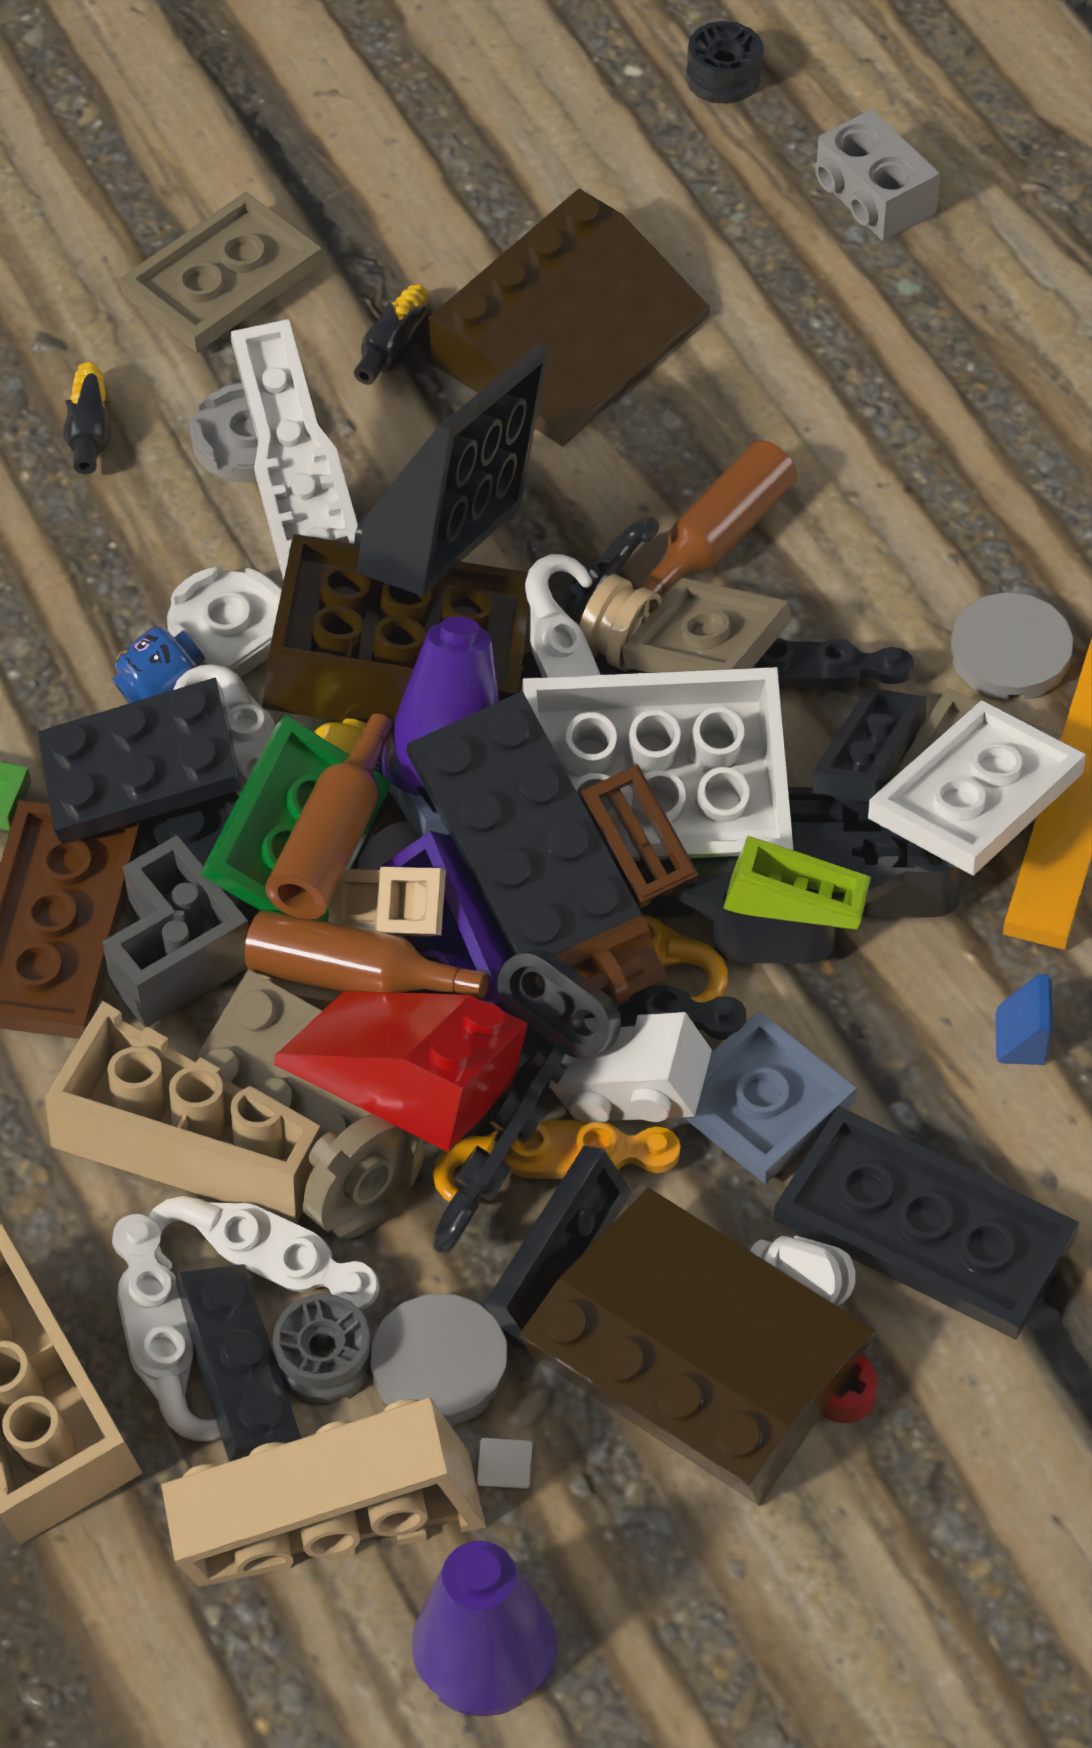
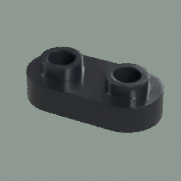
M531 950L511 957L502 966L498 976V992L504 1006L518 1019L528 1023L530 1028L553 1045L556 1043L566 1050L565 1054L574 1058H588L605 1052L616 1042L620 1033L621 1019L614 1001L556 956L543 950ZM536 972L544 978L545 990L543 993H540L534 985L533 979ZM587 1010L595 1016L597 1022L595 1032L591 1031L585 1024L584 1016Z

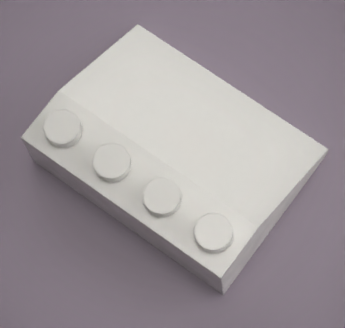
M777 667L523 679L521 691L524 692L579 797L580 791L638 764L689 858L739 856L747 835L793 850ZM630 785L621 788L658 859H670ZM607 796L600 798L634 861H642Z

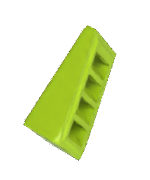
M747 835L732 874L723 909L749 916L857 930L861 922L871 877ZM806 889L818 890V892L816 894L807 891ZM832 893H843V903L831 899Z

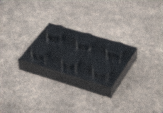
M216 677L37 731L53 829L61 844L243 790L224 694Z

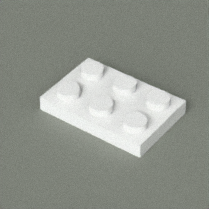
M981 700L870 799L868 819L974 876L1084 773L1086 754Z

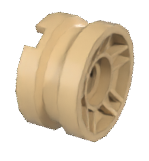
M616 574L606 577L591 596L579 624L593 657L598 658L604 655L606 656L607 664L624 672L630 670L631 668L625 667L622 647L662 602L661 596L644 587L634 590L632 582Z

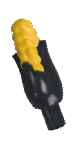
M410 285L396 301L388 303L381 318L364 334L361 346L362 359L354 369V376L360 383L372 384L380 372H388L396 367L408 353L419 326L428 312L426 307L430 295L423 285Z
M93 362L82 363L78 366L73 380L70 400H65L68 410L63 426L64 439L74 452L73 468L76 472L86 475L95 472L97 468V454L105 451L111 439L108 418L110 401L105 398L104 376L101 368Z

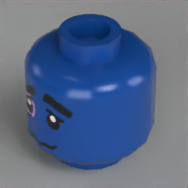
M153 627L117 655L115 668L118 674L111 680L127 702L132 703L173 690L177 680L185 672L197 667L206 658L194 641L183 630L173 637L166 629Z

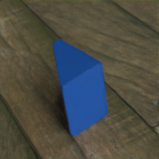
M1038 974L1005 999L996 1010V1058L1000 1063L1044 1065L1045 1061H1048L1053 1033L1052 979H1049V974Z

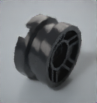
M718 21L707 23L697 28L690 36L688 44L685 80L689 89L697 97L711 103L729 104L742 101L751 96L760 85L764 50L760 36L750 27L737 22Z

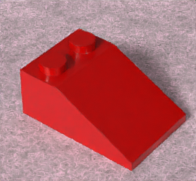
M343 991L275 1054L274 1065L449 1152L513 1086L528 1023L502 1011L492 1003L483 1002L471 995Z

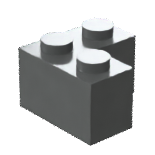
M178 835L123 866L130 908L139 921L102 942L111 986L145 1028L247 969L245 964V943L249 930L248 920L221 887L200 875L203 869L202 864Z

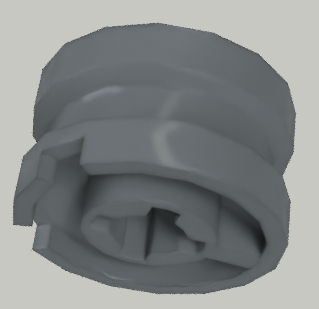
M314 1294L298 1299L282 1312L274 1326L273 1349L284 1387L295 1398L311 1405H330L329 1400L346 1396L349 1399L363 1388L371 1374L370 1331L364 1314L351 1301L337 1295ZM332 1346H335L334 1351L325 1357H318L310 1352L311 1349L317 1352L329 1351Z

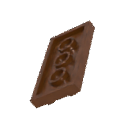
M19 800L0 862V1029L80 1039L94 1016L107 968L102 942L117 932L127 895L123 866L137 858L144 833L143 820L61 844L53 829L50 805Z

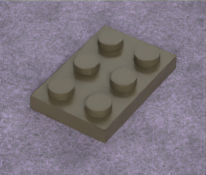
M245 191L119 278L121 293L189 348L198 353L323 264L322 248Z
M248 969L194 1062L201 1057L221 1068L222 1078L239 1088L245 1089L252 1086L320 1125L321 1137L332 1131L341 1134L351 1124L369 1114V1112L274 1065L275 1054L322 1011Z

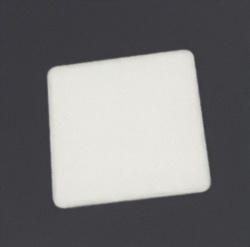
M482 1438L480 1441L477 1485L528 1488L530 1485L532 1441Z

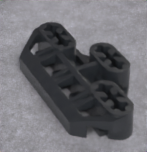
M788 787L793 851L871 877L862 914L863 917L934 918L945 916L958 907L963 870L868 819L869 802L847 804L836 800L833 796L813 793V787ZM739 856L690 858L699 874L697 881L686 887L683 884L675 888L674 893L663 898L660 895L652 899L651 904L639 909L642 914L651 917H680L690 915L696 911L701 912L703 917L713 921L714 949L730 962L814 963L827 958L832 953L835 945L836 927L749 916L723 909ZM670 859L660 860L667 875L676 871ZM634 861L646 884L653 882L642 861ZM806 889L807 891L816 894L818 892V890ZM833 892L831 899L843 903L844 894Z

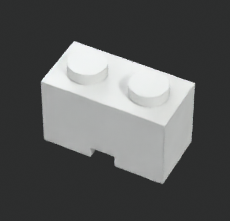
M686 1012L638 1015L635 1026L621 1027L616 1042L605 1052L588 1058H574L565 1054L561 1063L567 1066V1070L557 1084L550 1080L549 1086L572 1117L582 1122L606 1123L607 1121L637 1119L660 1122L667 1118L695 1117L712 1049ZM584 1019L586 1026L595 1032L597 1027L596 1019Z

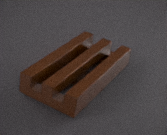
M638 764L580 791V799L639 909L651 904L652 899L660 895L663 898L674 893L675 888L683 884L686 887L697 881L699 875ZM630 785L676 871L667 875L624 797L621 788ZM607 796L653 882L646 884L600 798Z

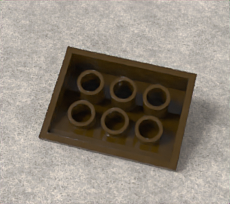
M578 188L429 316L432 365L479 393L536 345L541 344L550 347L535 430L564 447L710 315V306L622 213Z
M293 534L268 654L262 703L263 709L342 722L350 718L360 720L366 724L371 715L382 714L394 722L428 630L449 617L472 619L490 635L499 701L518 693L529 613V603L525 589L528 572L461 561L424 596L356 573L360 549L356 548L353 543Z
M648 1187L557 1280L519 1336L534 1359L760 1506L877 1333L872 1327Z

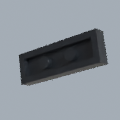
M867 687L813 770V793L833 796L836 800L847 804L869 802L886 785L926 719L927 696Z
M589 1146L582 1147L484 1303L509 1340L516 1347L527 1349L519 1336L521 1331L557 1280L611 1226L632 1193L605 1149Z
M244 1264L179 1272L176 1279L178 1293L196 1360L229 1462L249 1456L252 1450L263 1444L273 1442L289 1443L302 1439Z

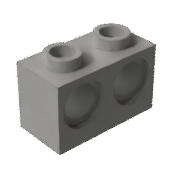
M873 109L818 136L815 173L820 185L827 192H833L850 209L856 221L861 225H866L883 242L937 213L940 173Z

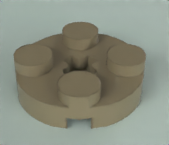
M371 1113L351 1124L341 1134L335 1131L326 1133L315 1143L309 1155V1162L314 1166V1169L309 1176L305 1188L302 1206L304 1213L328 1233L330 1230L338 1238H354L373 1229L396 1208L388 1201V1198L396 1191L400 1182L409 1190L415 1182L424 1158L423 1139Z

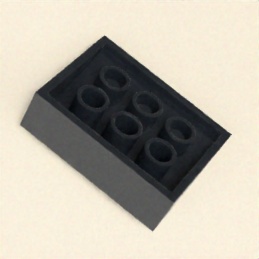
M541 344L536 345L437 427L371 511L361 518L354 538L355 547L360 549L356 573L424 596L521 508L550 347Z

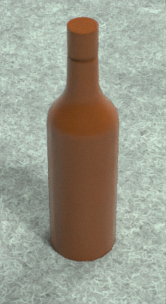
M754 441L674 523L668 533V547L664 559L635 590L644 587L662 597L683 576L695 572H706L715 568L797 481V470L788 454L770 441Z
M382 714L371 715L349 758L344 762L329 766L320 774L265 886L267 897L274 906L284 913L295 918L307 920L319 918L325 913L379 799V790L374 779V768L393 729V722L387 716Z
M263 910L254 917L245 943V964L247 969L254 973L341 992L411 993L426 989L459 995H471L478 999H484L489 988V975L487 973L430 961L423 957L411 942L401 936L315 919L295 918L291 915Z

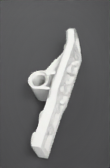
M289 319L231 331V343L258 440L255 476L283 581L293 534L354 544L358 526L337 448L317 424Z

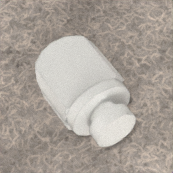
M795 1235L794 1238L781 1236L773 1243L759 1240L750 1250L837 1306L843 1304L848 1299L854 1288L855 1268L852 1259L848 1253L837 1247Z

